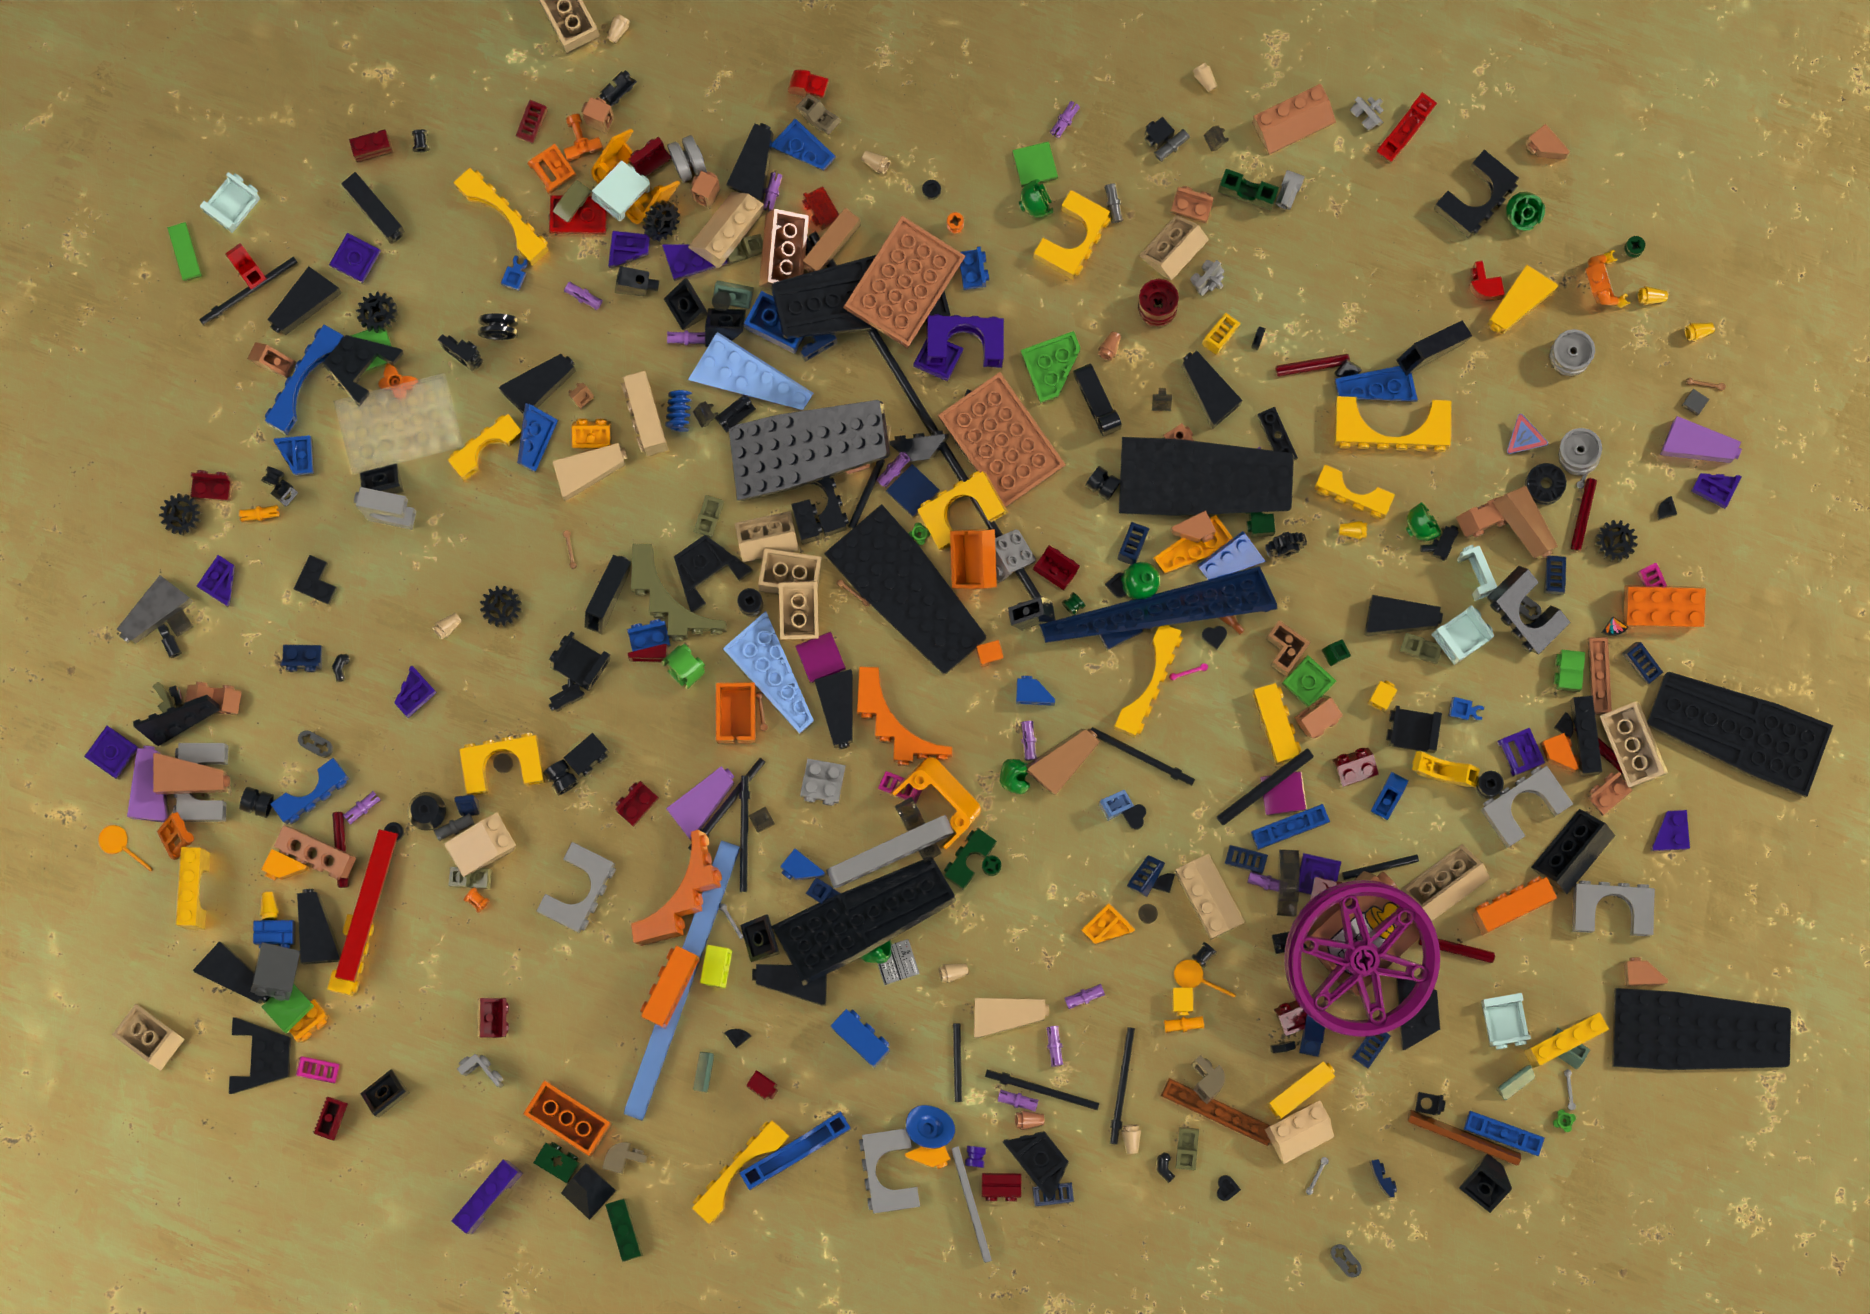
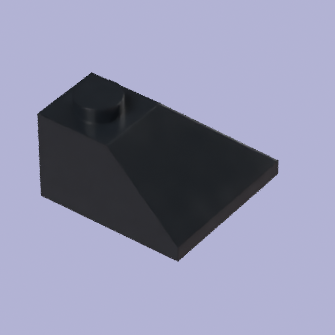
M708 308L705 324V347L709 346L717 332L731 341L743 332L746 310Z
M1486 1154L1459 1189L1491 1213L1512 1190V1186L1504 1166L1491 1155Z
M586 1163L570 1180L561 1194L590 1220L617 1190Z

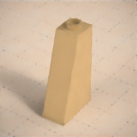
M617 443L553 461L564 501L571 499L625 466L624 459H627L625 448H621L620 444Z
M975 998L974 1038H982L1044 1021L1045 1016H1049V1004H1045V999Z

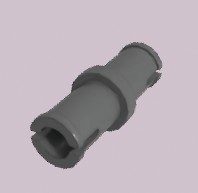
M1182 129L1173 138H1168L1166 143L1154 152L1157 159L1162 162L1173 151H1178V147L1190 138L1189 134Z
M1116 184L1105 185L1104 188L1108 200L1106 205L1110 210L1111 222H1122L1121 200L1118 198Z
M468 813L455 821L453 819L450 820L448 824L435 829L434 832L437 839L441 841L452 834L457 835L459 831L474 825V821Z

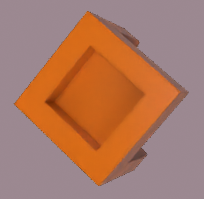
M999 640L976 646L981 667L988 666L990 662L1003 659Z

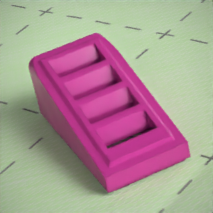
M1657 563L1637 573L1644 586H1667ZM1653 571L1654 575L1647 578L1646 574ZM1657 578L1658 581L1650 585L1649 581Z
M886 771L878 789L890 793L896 787L897 782L901 783L905 778ZM890 778H892L893 781L891 783L890 788H887ZM908 783L904 794H902V789L895 797L916 805L922 790L914 789Z
M300 1056L296 1076L335 1083L339 1064ZM305 1062H308L307 1072L303 1073ZM313 1064H317L314 1075H312V1066ZM324 1065L323 1074L319 1076L320 1067ZM328 1067H332L330 1078L326 1077Z

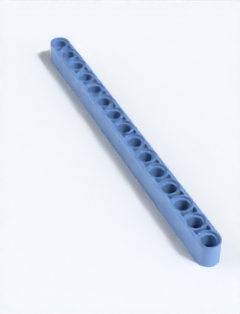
M722 840L712 864L721 872V887L702 892V911L694 914L683 945V949L697 955L700 960L740 850V846ZM699 962L666 1029L656 1024L654 1026L627 1101L624 1115L641 1121L644 1119Z

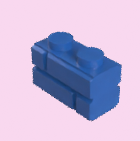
M294 920L253 922V943L259 945V949L262 942L285 948L295 945L296 922Z

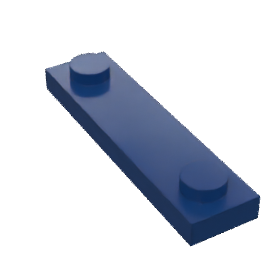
M1321 804L1253 830L1251 835L1257 850L1330 823L1324 805Z
M1469 1111L1463 1129L1535 1156H1539L1545 1139L1542 1136L1473 1111Z

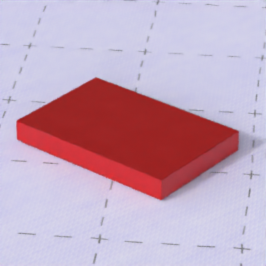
M550 195L549 233L606 234L607 211L592 199V196H589L583 206L579 207L571 221L566 222L553 212L563 195Z

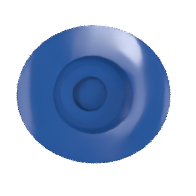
M928 1105L917 1106L910 1111L906 1119L908 1136L914 1143L922 1147L940 1148L947 1145L954 1137L955 1125L952 1118L939 1108Z

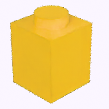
M1386 680L1384 682L1380 681L1368 704L1385 713L1397 692V689L1394 688L1395 685Z
M1193 988L1172 989V1011L1177 1013V1016H1189V1012H1193Z

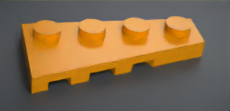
M1216 514L1210 518L1216 530L1212 540L1203 543V541L1197 543L1181 538L1153 558L1164 574L1206 559L1233 539Z

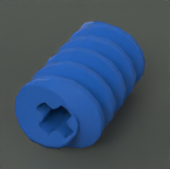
M676 390L668 393V397L671 399L667 402L670 405L667 407V412H669L666 415V419L669 420L665 423L667 428L679 432L689 431L684 425L690 422L684 419L690 417V414L686 413L685 410L691 409L690 406L686 405V403L692 402V399L687 398V395H692L691 392Z

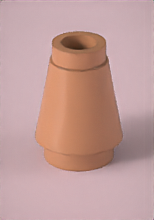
M1112 331L1098 348V355L1102 359L1111 361L1112 358L1116 357L1121 335Z
M1022 1110L1016 1112L1015 1126L1021 1130L1044 1126V1114Z

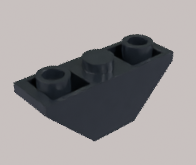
M942 430L931 432L932 436H925L924 433L913 434V438L906 439V435L894 436L895 440L889 441V443L899 453L904 452L907 454L910 461L927 460L935 457L949 438V434H943Z

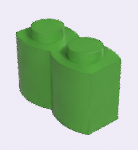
M1561 650L1560 654H1556L1555 665L1558 666V673L1554 674L1553 683L1557 684V690L1574 692L1582 690L1585 652Z

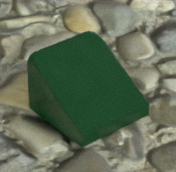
M1343 639L1322 649L1330 666L1351 656Z

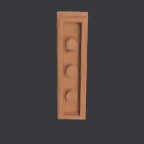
M1608 637L1588 638L1590 696L1593 695L1595 715L1606 714L1612 711Z

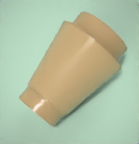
M617 14L616 17H613L606 38L617 43L630 27V20Z
M1206 63L1193 70L1194 77L1208 92L1217 87L1211 68Z
M865 151L861 158L864 163L877 173L883 174L887 172L891 162L887 156Z
M454 613L436 622L432 628L440 639L447 638L462 620Z
M966 963L943 964L942 967H939V975L942 982L949 983L969 974Z
M1139 1125L1123 1126L1122 1135L1127 1154L1138 1153L1141 1134Z

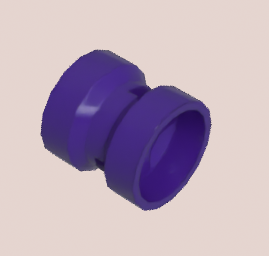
M967 1146L966 1152L969 1158L965 1160V1166L984 1168L985 1162L982 1158L986 1154V1148Z

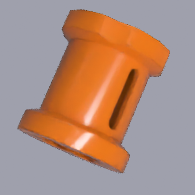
M954 212L948 216L947 228L950 232L958 234L964 228V218L960 213ZM954 220L958 223L957 226L953 223Z
M475 887L464 898L465 902H469L476 908L477 913L481 912L490 901L488 898L480 895Z

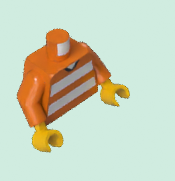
M1615 250L1591 257L1588 260V268L1585 269L1596 303L1610 306L1617 305L1619 308L1630 304L1625 299L1629 297L1627 294H1623L1620 297L1614 296L1605 263L1609 264L1618 260L1617 258L1614 259L1612 255Z

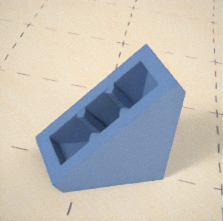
M1125 789L1099 801V806L1108 821L1134 806Z

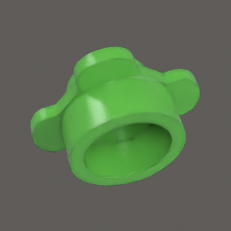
M916 523L913 530L908 533L919 545H923L927 536L931 535L929 530L922 526L921 523Z
M1561 1109L1557 1112L1558 1116L1553 1121V1125L1556 1128L1564 1129L1565 1132H1570L1576 1116L1566 1113L1565 1110Z

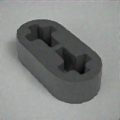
M1525 596L1521 602L1523 606L1520 604L1519 614L1529 621H1534L1541 615V607ZM1525 606L1529 609H1532L1534 607L1536 609L1535 613L1537 615L1533 614L1532 616H1530V611L1526 609Z
M303 731L298 736V742L303 748L320 757H329L333 752V746L328 740L311 731ZM310 735V739L314 741V744H311L309 742L304 744L305 741L303 740V737H308ZM318 744L322 746L327 744L328 751L321 753V749L316 746Z
M1337 1244L1331 1248L1330 1255L1344 1274L1348 1277L1359 1276L1362 1270L1361 1265L1349 1249L1342 1244ZM1336 1248L1339 1250L1344 1249L1342 1254L1346 1258L1345 1260L1341 1257H1335ZM1347 1261L1351 1265H1357L1355 1268L1357 1272L1355 1274L1353 1272L1348 1273L1349 1266L1346 1264Z

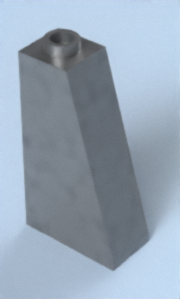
M159 575L117 628L121 632L119 636L127 643L131 640L136 644L188 607L193 600Z

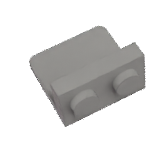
M1015 529L995 538L996 579L998 582L1004 581L1013 572L1036 561L1035 556L1019 530Z
M474 1054L472 1057L467 1056L459 1062L460 1066L457 1070L461 1075L467 1076L478 1066H481L497 1087L501 1088L504 1086L501 1082L504 1079L497 1071L490 1069L491 1063L485 1056Z

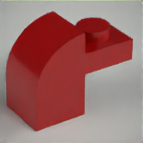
M794 70L788 87V93L804 98L809 93L810 95L824 98L829 79L813 75L807 70Z
M241 243L225 253L251 290L266 280L264 274Z
M1483 261L1475 262L1473 268H1471L1472 279H1475L1469 285L1471 293L1482 301L1501 300L1505 295L1501 276L1486 279Z

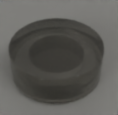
M725 291L715 293L712 298L713 307L719 311L727 310L732 302L731 296Z
M502 753L494 758L493 765L498 772L507 773L513 767V760L509 755Z
M1145 904L1138 911L1139 919L1145 924L1153 923L1158 916V911L1152 904Z

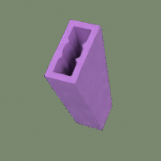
M1677 416L1672 422L1660 455L1731 463L1734 459H1738L1742 449L1739 448L1740 441Z
M144 745L143 749L137 748L127 817L137 820L165 822L169 817L166 794H156L153 792V753L160 754V752L155 750L153 746Z
M721 766L666 808L690 841L691 831L700 830L734 785L732 780L734 775L728 768L724 770Z

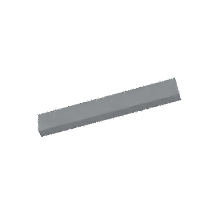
M957 1146L952 1148L951 1151L983 1261L985 1263L990 1262L992 1259L960 1149Z

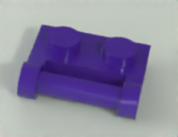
M1530 728L1497 741L1499 747H1502L1511 767L1512 777L1545 763ZM1512 741L1514 742L1516 749L1519 753V756L1523 762V766L1518 767L1515 757L1508 744Z

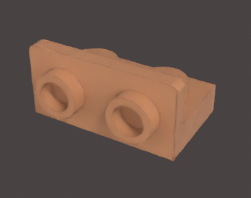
M1178 187L1171 213L1207 223L1214 197H1211V194L1207 192H1195L1190 187Z
M1620 772L1616 774L1610 773L1604 779L1605 784L1601 787L1597 784L1589 791L1592 795L1587 799L1602 816L1633 791L1620 776L1622 775Z

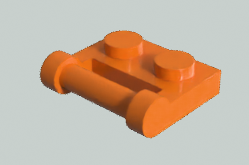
M555 144L527 163L531 169H534L546 186L545 190L548 194L554 192L558 187L576 176V173ZM540 162H545L556 178L555 181H550L539 165Z
M178 812L172 813L157 830L169 857L173 860H177L181 856V847L190 845L194 840V836L187 832L185 823ZM180 838L181 841L175 847L174 842Z

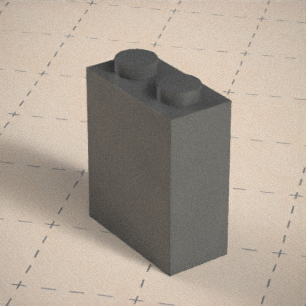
M262 942L250 992L258 996H271L281 1001L289 1000L300 951Z

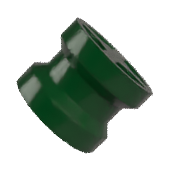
M1639 236L1629 238L1624 246L1625 254L1631 258L1639 257L1645 249V241Z
M1074 592L1070 594L1069 599L1062 601L1063 606L1072 616L1076 615L1079 609H1083L1086 606Z
M993 855L987 856L982 862L983 872L988 876L997 875L1001 870L1000 859Z

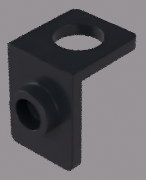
M282 479L270 494L284 506H288L298 492L291 484ZM290 492V496L287 499H284Z
M1419 1092L1415 1111L1436 1116L1440 1115L1441 1112H1444L1445 1108L1444 1095L1437 1096ZM1429 1098L1432 1101L1431 1108H1422L1421 1100Z

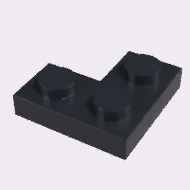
M309 555L294 590L330 605L337 587L321 581L328 563Z

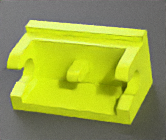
M707 945L700 980L701 984L726 988L732 956L731 949Z

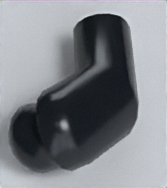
M339 654L332 665L336 682L346 680L343 667L350 662L348 654Z
M1164 1152L1157 1158L1156 1170L1169 1183L1175 1175L1168 1169L1171 1157L1168 1153Z

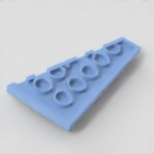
M718 332L688 379L800 410L805 408L814 394Z
M765 611L728 643L723 650L800 734L814 720L768 614Z

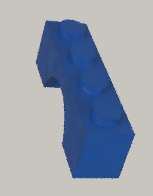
M334 758L317 769L319 780L313 792L303 797H295L284 793L271 803V806L285 824L295 823L300 819L299 815L305 811L306 813L310 812L316 807L315 804L320 800L325 801L332 795V791L336 788L339 790L347 784L346 781L350 778Z

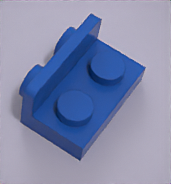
M979 246L976 250L960 252L966 256L960 265L963 290L986 287V281H989L988 269L984 270L983 263H986L985 251L981 252V246Z
M661 619L652 620L650 624L643 626L641 623L631 625L630 629H627L632 652L661 644H667L668 647L671 646L666 623L661 621Z

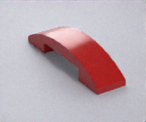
M1422 92L1376 152L1392 163L1437 105V102Z

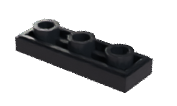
M1273 407L1257 414L1272 450L1292 453L1294 460H1297L1296 452L1276 408ZM1279 434L1281 438H1275L1274 435Z

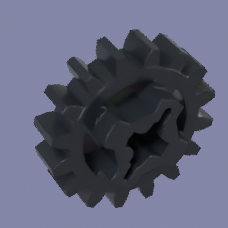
M662 200L661 203L656 202L655 207L650 206L651 211L646 212L647 218L643 219L646 224L642 226L645 229L644 233L649 238L659 242L661 239L667 240L668 234L672 236V230H677L675 225L680 222L677 220L680 216L677 212L678 208L669 201Z
M376 292V296L369 293L368 299L363 297L364 303H358L361 309L356 310L359 315L357 319L361 322L363 328L367 327L369 332L372 329L376 333H378L379 329L385 332L386 326L392 327L391 321H397L394 316L398 315L396 310L398 307L396 303H393V298H388L386 293L382 296L379 292ZM386 305L389 306V312L386 310Z
M178 493L177 498L171 495V501L164 500L166 506L160 507V509L164 510V513L159 514L160 517L164 518L161 524H167L165 529L168 531L172 529L173 534H176L178 531L180 535H184V531L190 534V528L197 529L195 523L201 522L197 518L199 515H202V512L197 511L201 506L199 504L194 505L196 499L191 498L189 500L190 496L187 494L183 497L182 494ZM180 502H186L189 506L182 507ZM179 511L184 512L181 514L182 518L177 517L178 515H180ZM179 522L182 527L174 526L172 523Z
M1612 520L1610 525L1606 522L1604 528L1600 527L1598 530L1601 534L1595 536L1599 540L1595 546L1601 547L1598 553L1604 552V559L1610 556L1611 562L1615 558H1617L1618 562H1621L1622 556L1628 559L1629 554L1635 552L1632 548L1638 545L1633 542L1638 538L1632 535L1635 529L1629 530L1630 524L1627 523L1624 526L1622 525V520L1618 524H1616L1615 520ZM1612 529H1619V531L1613 532ZM1620 535L1618 543L1612 547L1615 538ZM1614 550H1620V551H1623V552L1615 553V552H1613V551H1614Z
M1285 532L1274 537L1273 541L1268 542L1269 544L1265 545V549L1270 557L1282 556L1287 558L1307 545V540L1302 532L1299 534L1298 532Z
M498 586L495 588L496 591L488 589L490 594H483L486 600L480 601L481 605L484 606L480 609L481 612L485 613L483 618H489L488 623L490 625L495 622L496 627H499L500 623L504 627H506L507 622L514 624L512 619H519L516 613L522 612L521 608L518 607L522 605V602L517 600L519 595H513L514 590L512 588L507 591L506 586H503L502 590ZM503 595L509 596L512 600L504 599ZM500 600H501V602H502L503 605H504L503 608H502V609H503V610H502V613H501V611L499 610V608H497V607L500 606V604H499V603H500ZM490 613L498 614L499 618L493 617Z

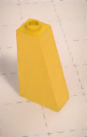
M1526 265L1488 322L1490 329L1496 333L1504 334L1551 296L1557 289L1558 284Z
M1321 1062L1266 1105L1277 1120L1282 1119L1335 1078L1333 1074L1335 1070L1329 1063Z

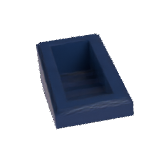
M1131 522L1118 555L1119 561L1130 565L1137 563L1149 528ZM1132 531L1139 532L1143 535L1139 536L1137 534L1132 533ZM1132 538V539L1138 540V541H1140V543L1135 542V541H1132V540H1129V539ZM1127 545L1137 548V550L1131 549Z
M1549 555L1546 557L1544 593L1564 595L1566 557ZM1551 561L1561 562V565H1551ZM1551 569H1561V573L1551 572ZM1551 576H1559V577H1560V580H1558V579H1550V577H1551ZM1550 583H1558L1560 587L1550 586Z
M1635 642L1622 653L1647 684H1650L1663 673L1641 642ZM1638 650L1639 653L1633 656L1632 654H1634ZM1643 656L1644 659L1638 663L1637 660ZM1648 662L1649 665L1646 668L1642 669V666H1644ZM1654 668L1655 671L1648 676L1646 673Z
M474 795L456 796L454 798L459 814L462 817L468 813L471 816L480 814L479 800Z
M1230 845L1225 864L1262 875L1268 855ZM1234 851H1237L1238 854L1236 857V861L1233 862L1232 857ZM1242 853L1245 854L1243 864L1239 863ZM1249 855L1253 856L1250 866L1247 865ZM1261 858L1258 868L1254 867L1256 859Z
M1148 855L1129 881L1127 887L1148 897L1165 863ZM1150 863H1153V864H1156L1157 866H1156L1155 868H1153V867L1149 866V864H1150ZM1148 869L1152 871V873H1146V870Z
M1387 1032L1378 1034L1384 1038L1382 1041L1375 1036H1366L1352 1058L1368 1069L1391 1037ZM1370 1039L1379 1045L1378 1048L1368 1041ZM1365 1045L1369 1047L1371 1050H1373L1374 1054H1371L1370 1052L1365 1050ZM1360 1052L1370 1058L1369 1061L1359 1055Z
M1072 1182L1059 1184L1060 1200H1056L1054 1194L1052 1201H1048L1043 1194L1044 1202H1040V1189L1038 1186L1033 1187L1035 1207L1074 1202ZM1063 1187H1066L1067 1199L1063 1197Z

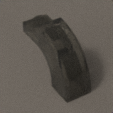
M912 797L895 806L907 832L925 824ZM936 843L918 851L924 862L942 854Z
M1279 849L1277 915L1297 916L1300 877L1299 850Z

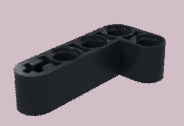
M1091 363L1074 370L1073 374L1101 435L1104 437L1120 430L1122 423L1116 410L1112 409Z

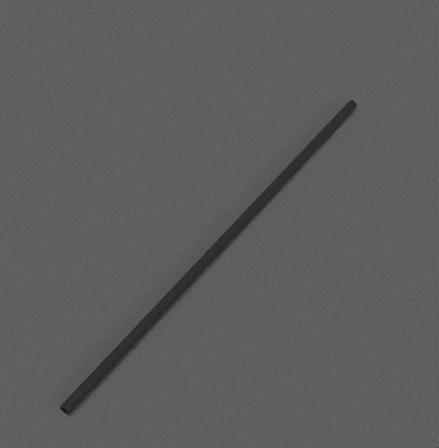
M817 232L809 235V239L815 246L820 240ZM832 258V260L826 266L827 268L836 266L837 264ZM867 330L870 338L932 436L931 432L939 431L879 332L877 330ZM945 442L940 451L957 479L964 482L969 480ZM969 497L988 529H995V538L1003 535L995 521H988L977 500ZM1024 568L1015 571L1031 599L1041 596Z

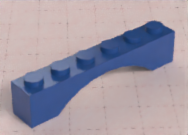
M323 325L322 328L316 331L313 343L306 347L305 356L297 362L295 372L285 382L284 390L277 394L275 398L276 403L273 408H269L265 414V422L287 436L297 421V397L305 378L315 367L324 362L344 338L342 334L326 325Z
M839 1112L793 1142L740 1172V1175L748 1189L752 1190L848 1132L851 1128L842 1112Z

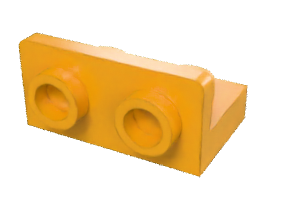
M583 418L574 421L572 424V448H602L610 446L611 421L603 418L595 419V421H588V419Z
M315 999L311 1001L314 1007L289 1030L297 1042H305L312 1036L311 1032L316 1028L319 1030L327 1024L326 1020L329 1016Z

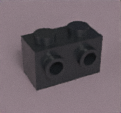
M810 499L791 504L802 545L821 540L819 533H823L820 522L815 520L814 515H818L815 504H811Z
M1043 596L1008 607L1011 626L1021 630L1055 619L1052 601Z
M591 733L569 752L564 759L579 777L583 775L586 777L594 770L592 767L595 764H601L608 758L607 754L609 751Z

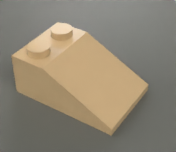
M817 581L779 582L780 639H819Z
M498 813L478 822L444 844L462 877L513 852L516 847Z
M138 1004L134 1005L112 1034L160 1071L184 1041V1038Z

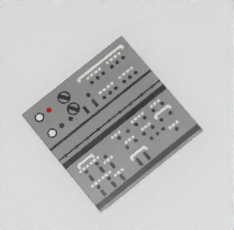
M909 939L891 944V957L887 962L878 964L884 985L920 974Z

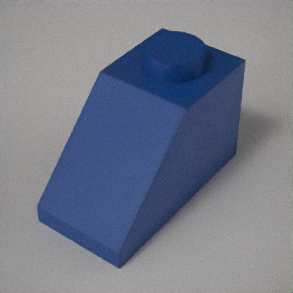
M1021 676V679L1017 678L1016 704L1055 705L1054 697L1037 679H1033L1032 676Z
M1391 772L1371 812L1388 820L1409 780Z
M796 849L791 852L780 866L783 870L782 874L789 880L792 878L795 880L823 878L826 875L823 870Z

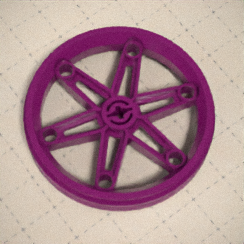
M1373 880L1343 882L1316 895L1295 918L1285 946L1284 965L1286 979L1300 1007L1325 1028L1348 1036L1365 1037L1383 1034L1408 1022L1422 1009L1431 996L1440 969V947L1437 933L1426 911L1412 897L1400 889ZM1357 896L1381 897L1396 903L1400 907L1368 933ZM1348 898H1352L1351 905L1346 907L1345 901ZM1339 902L1345 941L1308 936L1310 928L1318 917L1328 908ZM1407 912L1406 919L1401 921V914ZM1354 913L1362 940L1355 942L1353 941L1349 914ZM1412 921H1414L1422 941V964L1386 953ZM1392 924H1395L1397 927L1377 948L1372 942ZM1310 940V946L1304 949V942ZM1323 945L1346 949L1344 958L1320 951L1318 947ZM1302 952L1338 964L1312 996L1307 990L1302 975ZM1381 958L1406 966V971L1379 967ZM1347 968L1352 975L1333 992L1329 993L1328 989ZM1417 968H1420V974L1418 976H1414V971ZM1371 975L1375 997L1374 1003L1370 1002L1362 977ZM1379 975L1417 981L1408 997L1396 1008L1385 1013ZM1356 984L1368 1020L1343 1019L1326 1012L1325 1009ZM1324 996V1002L1318 1005V998ZM1379 1010L1378 1017L1372 1018L1373 1012Z

